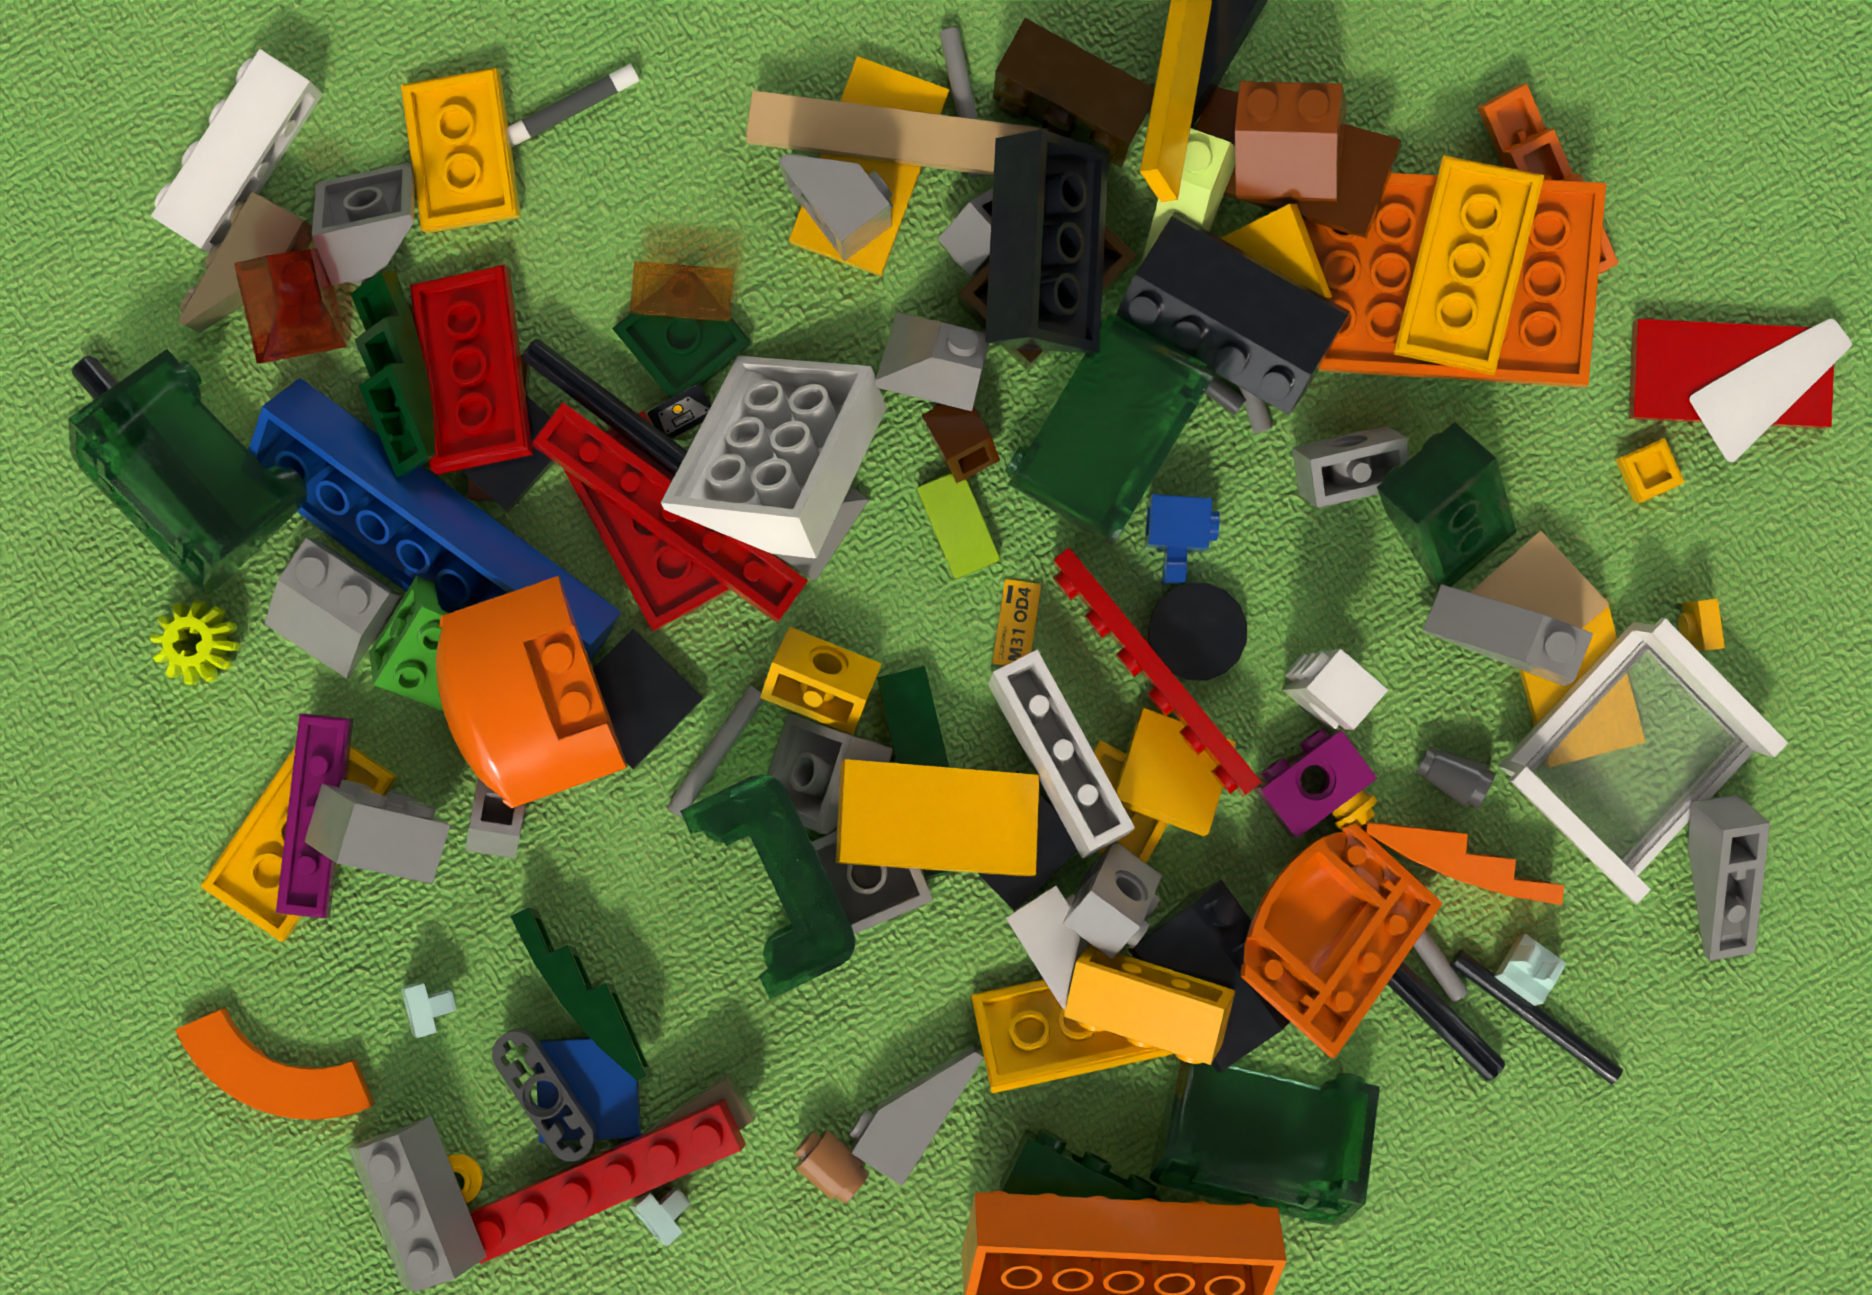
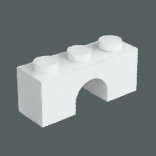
M1342 649L1311 652L1308 656L1305 653L1302 654L1286 672L1285 676L1290 682L1283 688L1287 695L1327 729H1336L1340 725L1344 729L1354 730L1388 691L1386 687Z

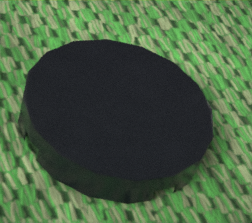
M1188 583L1170 590L1155 605L1149 620V645L1175 676L1185 680L1207 681L1225 674L1239 661L1247 643V621L1240 604L1226 590L1209 583Z

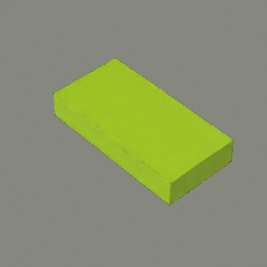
M948 474L916 488L954 580L1000 561L966 479L956 484L952 475Z

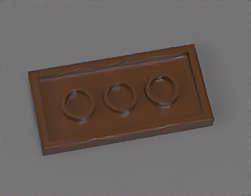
M1217 87L1202 111L1195 130L1229 141L1235 146V124L1239 93ZM1345 124L1337 202L1237 198L1235 167L1223 196L1273 211L1288 204H1297L1303 220L1367 239L1402 146L1401 140Z

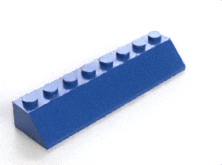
M297 379L262 406L241 472L407 592L416 576L435 583L438 604L441 606V610L452 613L559 576L590 662L604 645L621 614L620 610L421 465L403 477H396L380 436L303 379Z

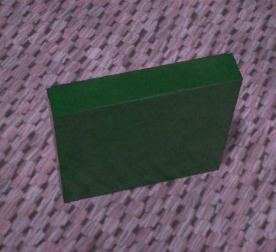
M689 266L612 328L670 399L695 385H704L752 345L750 339Z

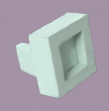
M1523 934L1516 938L1494 977L1536 1006L1544 1003L1550 990L1564 970L1566 962L1529 935Z
M422 982L401 987L412 1035L416 1038L437 1033L434 1017L457 1011L453 992L450 990L427 995L425 984Z
M673 1187L658 1201L651 1193H646L637 1198L629 1207L661 1245L668 1246L683 1233L673 1220L691 1202L679 1188Z

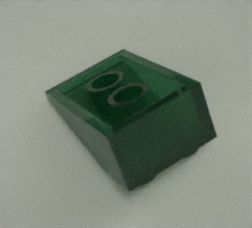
M1456 422L1452 423L1442 433L1432 435L1417 454L1405 464L1391 469L1384 477L1383 482L1377 486L1385 512L1437 591L1441 584L1449 587L1453 586L1516 533L1497 458Z

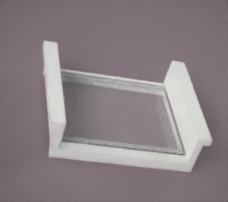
M1661 618L1655 625L1632 622L1505 757L1498 767L1511 776L1509 780L1633 903L1638 904L1651 890L1638 875L1690 821L1692 802L1709 800L1753 752L1776 757L1788 742L1666 618Z

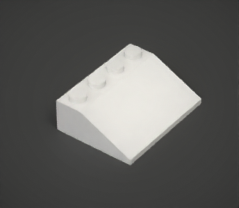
M737 356L661 501L664 510L772 554L816 559L886 411L879 388L874 387L876 378L872 367Z

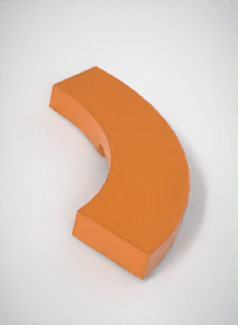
M226 1007L175 1029L183 1047L207 1078L233 1098L257 1110L292 1119L317 1120L354 1114L375 1105L356 1059L342 1064L323 1067L292 1066L266 1056L264 1051L246 1038L232 1020Z

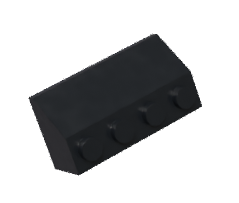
M1042 129L996 138L985 342L1020 350L1099 353L1109 151Z
M1174 213L1134 275L1116 316L1290 415L1307 392L1348 318L1350 311L1188 219Z

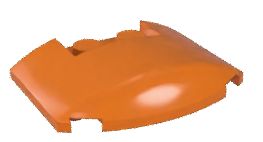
M559 576L441 616L439 628L442 627L437 646L436 675L442 708L450 731L463 757L481 782L503 798V803L510 808H514L627 768L624 755Z
M1356 823L1341 828L1343 832L1321 837L1312 842L1282 869L1264 894L1254 914L1246 937L1244 964H1241V978L1330 1058H1336L1443 904Z

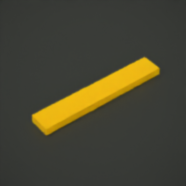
M1212 0L1170 1L1140 173L1161 202L1178 200Z

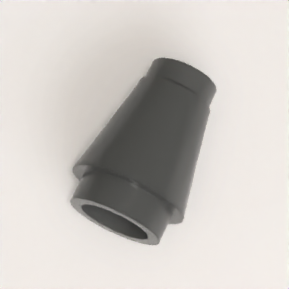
M1431 746L1427 749L1416 773L1424 776L1425 779L1463 807L1468 803L1476 808H1479L1496 775L1495 772L1485 768L1487 764L1485 762L1440 749L1437 750Z

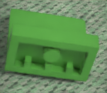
M419 576L415 577L369 652L373 685L443 711L437 684L436 655L442 627L439 628L441 616L449 614V612L441 610V606L438 604L435 583Z

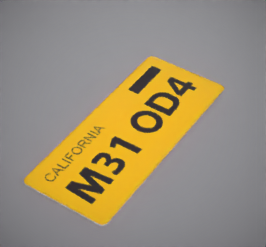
M1011 579L1005 580L993 664L1006 666L1031 653L1041 591L1040 584Z

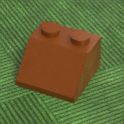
M1240 81L1235 124L1237 198L1337 202L1347 107L1342 83Z

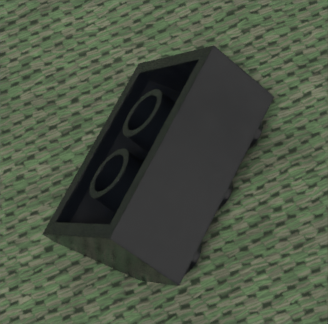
M1222 879L1188 895L1145 933L1134 948L1128 949L1133 958L1236 990L1223 1044L1212 1062V1066L1217 1073L1225 1070L1275 1036L1290 1023L1284 1015L1241 978V964H1244L1245 942L1252 920Z

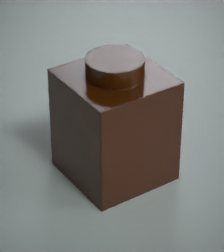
M937 403L932 410L922 414L930 437L956 484L1000 461L993 439L974 406L972 411Z

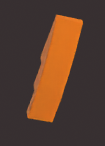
M1518 84L1477 106V110L1504 167L1544 175L1543 180L1584 182L1581 174H1573L1555 130L1546 129L1527 84ZM1602 227L1598 275L1619 264L1604 227Z
M1367 822L1360 827L1376 842L1399 856L1448 878L1511 897L1562 905L1564 885L1551 881L1515 878L1516 859L1466 852L1468 834L1375 822Z

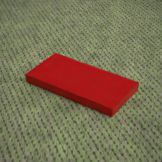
M504 264L411 284L410 292L414 324L426 365L433 406L436 456L430 459L431 470L438 475L533 455L509 269Z
M1636 319L1633 321L1629 419L1703 423L1690 403L1689 398L1692 394L1812 327ZM1834 364L1771 426L1815 429L1832 427Z
M645 411L638 413L652 424ZM613 428L605 431L606 434L672 481L675 476ZM563 468L652 631L655 632L730 590Z

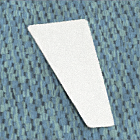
M1827 319L1759 355L1692 394L1689 398L1690 403L1726 460L1735 462L1852 347V342L1834 319Z

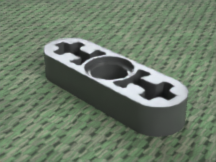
M524 1028L509 1030L494 1044L492 1050L494 1065L554 1155L564 1161L582 1159L593 1148L597 1139V1128L594 1121L538 1037L530 1030ZM509 1040H512L516 1046L523 1042L528 1046L529 1051L524 1055V1060L530 1069L535 1067L538 1062L544 1068V1070L533 1074L524 1084L518 1078L527 1072L521 1061L517 1059L510 1062L506 1058L505 1054L511 1049L508 1043ZM545 1080L556 1086L559 1098L555 1106L542 1108L535 1104L531 1096V1090L536 1082ZM566 1104L572 1112L567 1113L563 1119L572 1130L581 1127L585 1133L580 1139L582 1146L580 1148L574 1143L565 1145L562 1142L561 1138L566 1133V1130L559 1119L552 1126L546 1120L558 1114Z

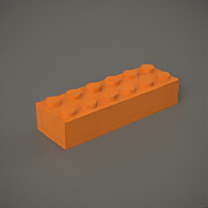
M1004 1191L975 1192L962 1246L963 1295H1273L1287 1261L1278 1207H1259L1250 1203L1219 1205L1209 1204L1204 1201H1193L1190 1203L1160 1202L1151 1198L1121 1200L1109 1199L1104 1196L1089 1198L1062 1197L1052 1193L1022 1195L1008 1194Z

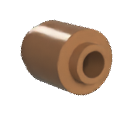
M827 1129L820 1135L811 1131L794 1152V1155L799 1158L795 1169L832 1200L836 1197L843 1204L855 1195L869 1175V1171L862 1166L863 1161L851 1154L852 1150Z

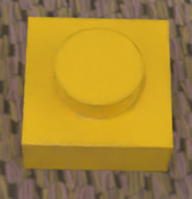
M1718 598L1682 603L1683 613L1678 618V629L1697 651L1725 648Z

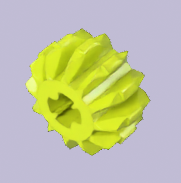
M194 600L190 608L185 603L174 604V618L167 615H160L157 618L159 625L165 629L164 634L155 633L149 638L153 643L162 644L163 649L156 652L152 658L157 663L169 662L165 671L166 676L177 678L182 675L185 684L196 685L200 677L206 682L216 681L218 679L217 667L224 670H230L233 667L231 659L225 653L226 651H238L241 646L238 642L228 641L227 639L228 635L237 630V626L234 622L222 623L225 615L223 608L214 606L208 610L206 601ZM194 634H200L202 637V641L196 644L197 651H191L189 648V644L195 641Z

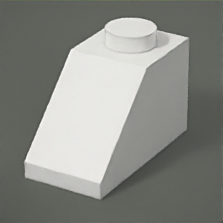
M1055 886L1006 917V920L1053 995L1065 1010L1076 961L1087 949L1089 942L1063 924L1075 895L1072 894L1065 899L1058 887Z

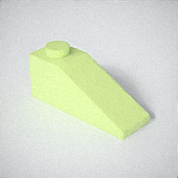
M1190 128L1178 200L1161 202L1158 199L1142 262L1174 213L1210 231L1235 167V146L1231 142Z

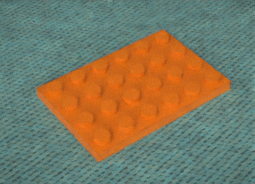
M1391 173L1367 239L1303 220L1332 298H1329V300L1350 311L1348 318L1318 371L1588 387L1606 183L1543 180L1494 376L1394 354L1438 175Z

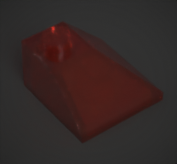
M317 249L266 255L234 263L257 364L347 347L334 285L332 286Z

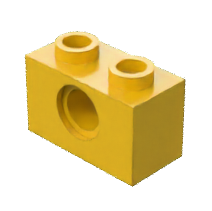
M789 626L771 663L760 698L853 735L882 663Z

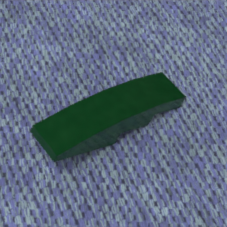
M380 271L350 294L365 328V332L354 340L370 376L369 379L359 385V388L396 477H403L436 456L433 406L420 342L396 271Z
M925 666L877 677L897 763L949 767ZM923 869L925 880L957 872Z
M526 908L511 915L510 917L535 966L573 1019L601 1050L636 1081L652 1077L653 1074L614 984L604 983L593 988L576 947L566 945L555 950L538 910Z

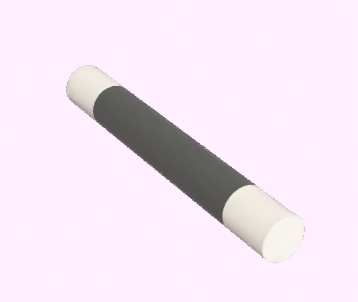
M631 63L508 126V138L511 148L639 82L640 80Z

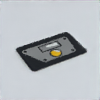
M695 385L648 411V416L657 429L673 439L702 423L712 405L701 386Z

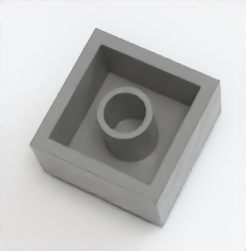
M341 780L340 787L327 784L321 785L304 842L337 864L433 884L450 828V824L434 816L436 808L417 802L418 798L408 794L388 791V795L385 796L372 792V788L367 785L349 780Z
M837 830L800 846L839 940L933 901L932 893L921 869L835 863Z

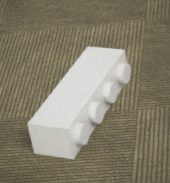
M261 49L258 50L254 58H249L242 64L236 76V86L226 100H221L214 107L209 117L210 126L200 141H196L188 147L182 158V169L172 183L166 184L160 190L155 199L156 208L151 217L207 253L216 244L222 243L231 228L230 218L238 203L242 200H247L251 191L259 194L323 95L310 80Z
M1038 649L994 671L988 685L1034 771L1039 775L1040 782L1082 859L1126 837L1135 827Z

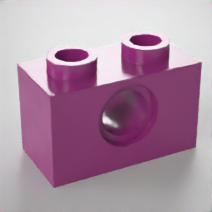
M1324 728L1315 731L1299 744L1303 752L1288 763L1282 757L1270 764L1259 774L1263 781L1254 789L1291 837L1298 838L1378 779L1342 730L1333 729L1327 733ZM1316 765L1323 773V784L1318 791L1307 793L1301 786L1300 777L1305 768Z

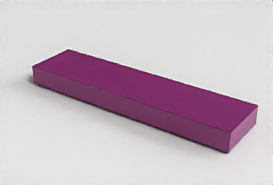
M299 713L276 913L325 919L330 917L337 863L304 841L321 785L327 784L340 787L341 780L347 779L354 719Z

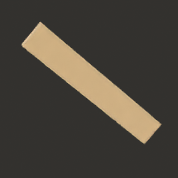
M752 90L746 142L747 144L994 176L996 138L1040 129L1048 131V129Z

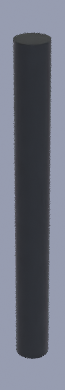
M1460 950L1453 957L1450 965L1601 1078L1610 1084H1614L1620 1078L1623 1068L1538 1005H1532L1494 977L1495 974L1465 951Z

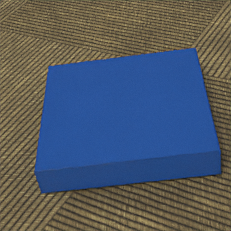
M590 1037L540 1040L594 1121L597 1128V1139L628 1138L641 1135L639 1081H636L601 1050ZM539 1062L536 1065V1072L544 1070ZM545 1080L536 1082L538 1106L542 1108L555 1106L559 1098L556 1086ZM567 1104L558 1114L546 1119L550 1126L558 1119L561 1121L566 1130V1133L561 1138L562 1141L580 1140L585 1134L581 1127L572 1130L563 1119L567 1113L572 1112ZM539 1133V1142H545Z

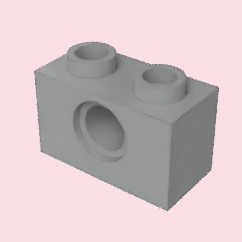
M1387 425L1292 447L1299 495L1316 508L1413 486L1407 437Z
M1114 842L1109 845L1086 872L1063 924L1113 959L1125 944L1131 949L1134 948L1146 933L1149 923L1145 920L1154 911L1160 900L1155 895L1162 875L1118 842Z

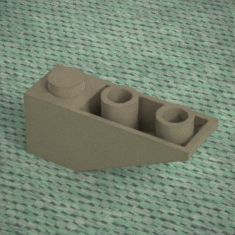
M251 191L247 200L239 202L233 210L230 218L231 228L223 242L216 244L209 252L205 262L207 270L198 286H193L184 296L180 307L182 314L178 322L201 333L293 274L313 239L312 226L300 217Z

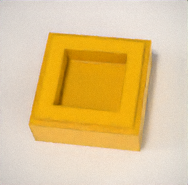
M1665 438L1615 459L1634 504L1641 503L1685 483Z

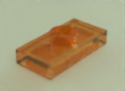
M634 261L630 311L633 314L731 322L735 271L734 269Z

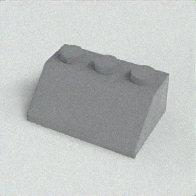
M432 1116L347 1147L403 1288L417 1292L456 1279L487 1257Z

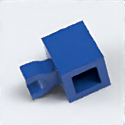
M1152 494L1148 498L1144 548L1165 549L1162 583H1186L1187 551L1204 552L1209 549V541H1217L1220 514L1219 511H1212V498Z

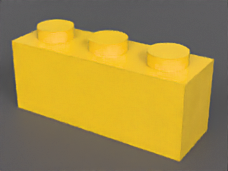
M1090 944L1076 961L1064 1017L1078 1021L1080 1026L1091 1031L1100 1032L1106 1030L1124 1036L1130 1043L1139 1047L1149 1048L1155 1046L1175 1053V1056L1182 1061L1211 1065L1223 1044L1236 990L1117 953L1111 959Z

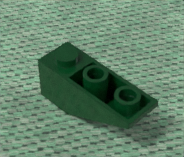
M1040 1129L1038 1135L1025 1130L1000 1181V1190L1008 1194L1040 1195L1052 1193L1062 1197L1089 1198L1104 1196L1109 1199L1121 1200L1151 1198L1162 1202L1160 1197L1154 1194L1157 1187L1151 1182L1135 1174H1130L1126 1180L1110 1172L1112 1164L1105 1159L1088 1151H1085L1083 1157H1080L1065 1149L1067 1142L1064 1139L1044 1129Z

